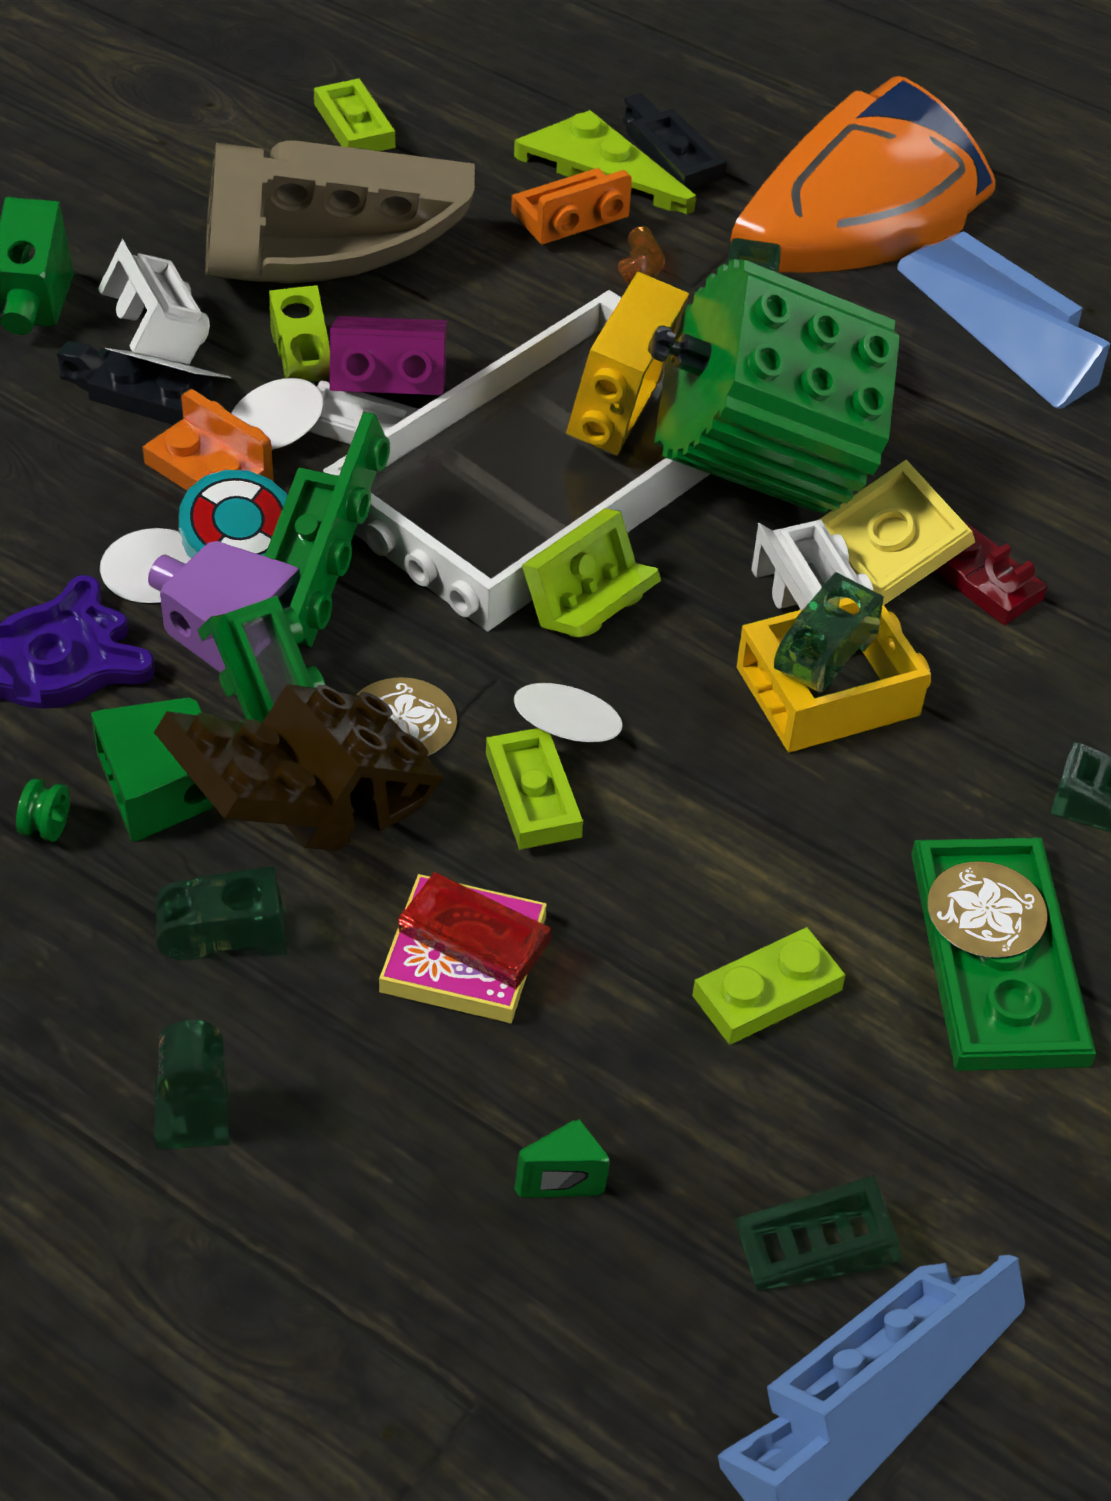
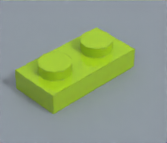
M359 78L314 88V105L342 147L373 151L395 148V130Z
M540 728L486 737V756L519 850L582 838L583 819L551 734Z
M806 927L695 979L692 996L727 1043L731 1045L842 991L845 973Z

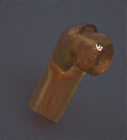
M645 226L633 229L628 236V243L632 249L629 251L630 256L622 259L618 264V270L628 284L631 283L637 271L653 278L664 269L665 256L651 230Z

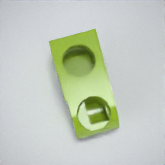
M318 285L269 291L271 333L274 344L276 343L279 357L282 358L285 379L296 378L308 382L330 380V346ZM300 303L309 306V315L304 318H291L286 316L282 310L290 304Z

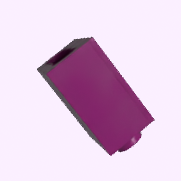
M338 316L330 328L329 391L443 395L446 382L447 320Z

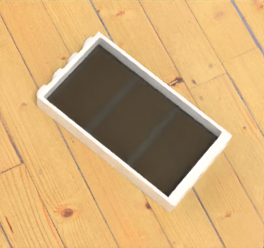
M610 290L384 431L385 436L388 437L390 442L388 462L382 472L376 473L370 489L371 505L368 516L362 524H357L354 534L365 541L377 555L388 558L407 572L415 583L429 588L448 602L456 613L463 617H468L487 632L532 601L522 564L604 508L621 511L628 533L710 475L704 471L663 457V447L654 444L664 373L618 456L566 434L589 351L621 299L620 296ZM346 456L325 468L323 472L339 476Z

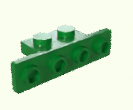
M362 413L339 476L298 467L265 553V557L299 568L300 581L290 607L294 609L302 625L304 641L299 643L300 645L312 647L318 629L322 630L328 624L332 611L331 594L338 576H343L348 570L352 555L351 540L357 524H362L368 516L371 505L370 489L376 473L382 472L388 462L390 442L384 434L377 415L373 413Z

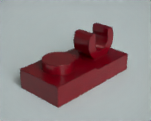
M964 520L962 521L972 530L975 543L933 571L1004 626L1043 601L1048 586L1034 576L1035 566L1031 561L1019 565L1009 557L1011 547L1008 544L1001 547L997 546Z

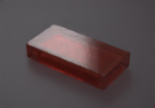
M436 872L431 875L399 917L400 933L515 990L549 945L551 938L550 927Z

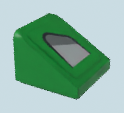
M573 1120L519 1151L514 1190L520 1198L597 1196L605 1192L610 1161L605 1151L581 1120Z

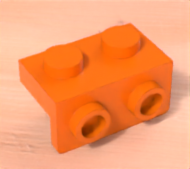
M599 168L513 194L511 212L543 245L629 217L632 177L625 170L605 175Z

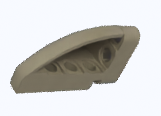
M303 141L280 142L272 148L270 158H265L263 148L216 143L207 216L206 276L253 282L291 284L350 277L391 264L427 246L464 217L470 207L475 190V164Z

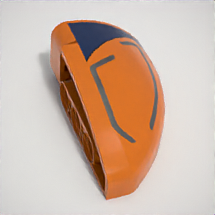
M901 76L892 77L870 94L854 91L826 115L787 155L736 220L731 234L729 256L736 260H747L774 272L787 273L835 272L897 261L925 245H933L959 233L965 225L967 215L993 194L995 178L976 141L948 107L926 89L911 80Z

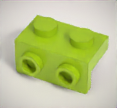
M604 508L522 564L540 626L568 634L572 637H584L595 633L601 628L604 621L622 608L637 603L642 598L643 593L661 581L658 568L635 562L621 511Z

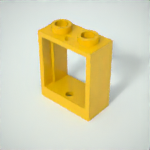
M637 271L589 351L566 434L618 456L665 370L666 360L663 362L655 360L648 352L649 341L655 329L663 325L672 328V332L676 335L690 293Z
M874 590L742 625L736 668L788 753L921 715L926 690L931 683L929 665L924 656L916 653L902 633L897 616L893 612L887 611ZM813 633L825 640L828 647L836 646L846 650L859 646L881 680L814 698L805 683L783 671L792 670L798 673L793 664L804 661L806 656L811 658L824 656L803 644L807 637Z

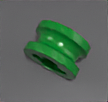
M37 778L31 779L22 791L16 814L17 832L21 836L31 837L36 832H40L41 838L48 842H55L60 837L65 827L70 807V792L67 785L57 783L48 789L44 780Z

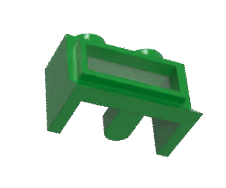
M277 595L226 614L211 616L197 630L202 642L214 638L225 665V669L219 674L221 687L227 697L237 695L246 720L253 719L262 723L287 684L310 688L325 685L323 677L316 666L306 667L297 644L304 641V633L296 612L292 607L283 609Z

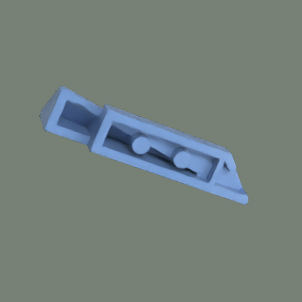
M963 231L933 245H925L899 261L898 271L1053 407L1058 409L1064 408L1099 385L1111 343L1078 327L1083 308Z
M1001 1255L983 1273L952 1278L946 1263L919 1266L767 1386L772 1413L780 1417L728 1447L718 1455L720 1469L744 1501H848L1023 1312L1025 1299L1019 1259L1012 1255Z

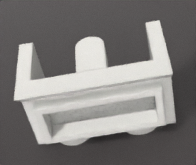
M122 239L98 290L101 295L119 299L116 306V314L119 318L136 321L144 307H146L147 312L129 345L133 353L190 364L199 345L204 343L208 336L210 322L207 314L202 313L191 296L189 283L182 280L172 261L140 253L138 256L131 255Z
M821 520L774 531L758 523L752 572L756 578L775 574L772 597L778 609L798 604L800 610L873 591L868 576L864 573L856 575L849 565L848 548L843 537L840 534L830 535Z

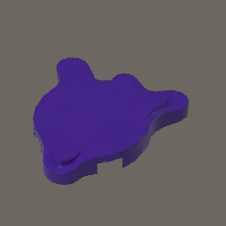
M87 575L76 576L68 583L63 592L53 600L42 605L26 608L9 616L0 623V699L31 708L63 707L81 701L100 688L111 684H142L150 681L155 674L154 658L146 649L116 643L128 635L127 618L122 613L101 605L102 593L98 580Z

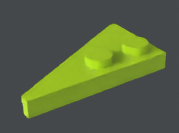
M591 110L576 114L569 119L515 139L514 157L520 161L527 163L532 156L536 155L557 162L556 173L567 177L599 168L605 175L625 170L632 177V188L654 195V206L668 211L682 212L685 215L695 211L696 195Z

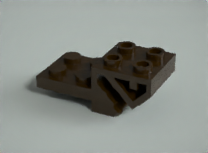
M287 684L262 723L253 719H247L245 722L225 720L205 712H201L198 715L167 711L154 731V734L224 819L285 824L304 848L338 851L351 842L349 832L355 829L353 817L355 810L351 806L350 797L379 831H382L424 807L444 778L441 772L427 758L429 751L426 746L414 736L403 732L391 718L393 712L383 700L367 692L353 695L338 692L325 685L310 688Z

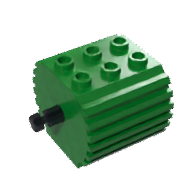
M733 259L729 261L728 266L725 264L718 267L717 275L712 273L706 279L705 288L700 287L694 294L693 304H688L684 310L681 325L676 335L672 332V328L663 325L655 329L649 341L648 352L651 356L660 362L666 360L654 444L663 447L662 456L814 512L826 513L828 509L833 511L839 509L841 502L847 504L853 499L854 490L860 492L866 485L868 474L874 475L880 466L881 454L889 440L900 335L894 330L895 320L744 259Z

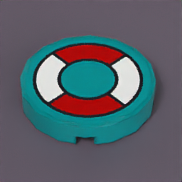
M223 470L204 476L188 489L179 507V533L187 555L193 558L207 543L219 541L265 556L287 499V493L271 479L251 471Z

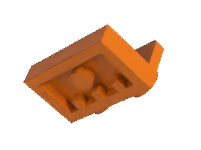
M193 389L188 390L181 396L183 419L143 446L144 463L186 491L204 476L223 470L251 471L274 481L270 438L261 429L247 424L225 410L219 403L210 401Z

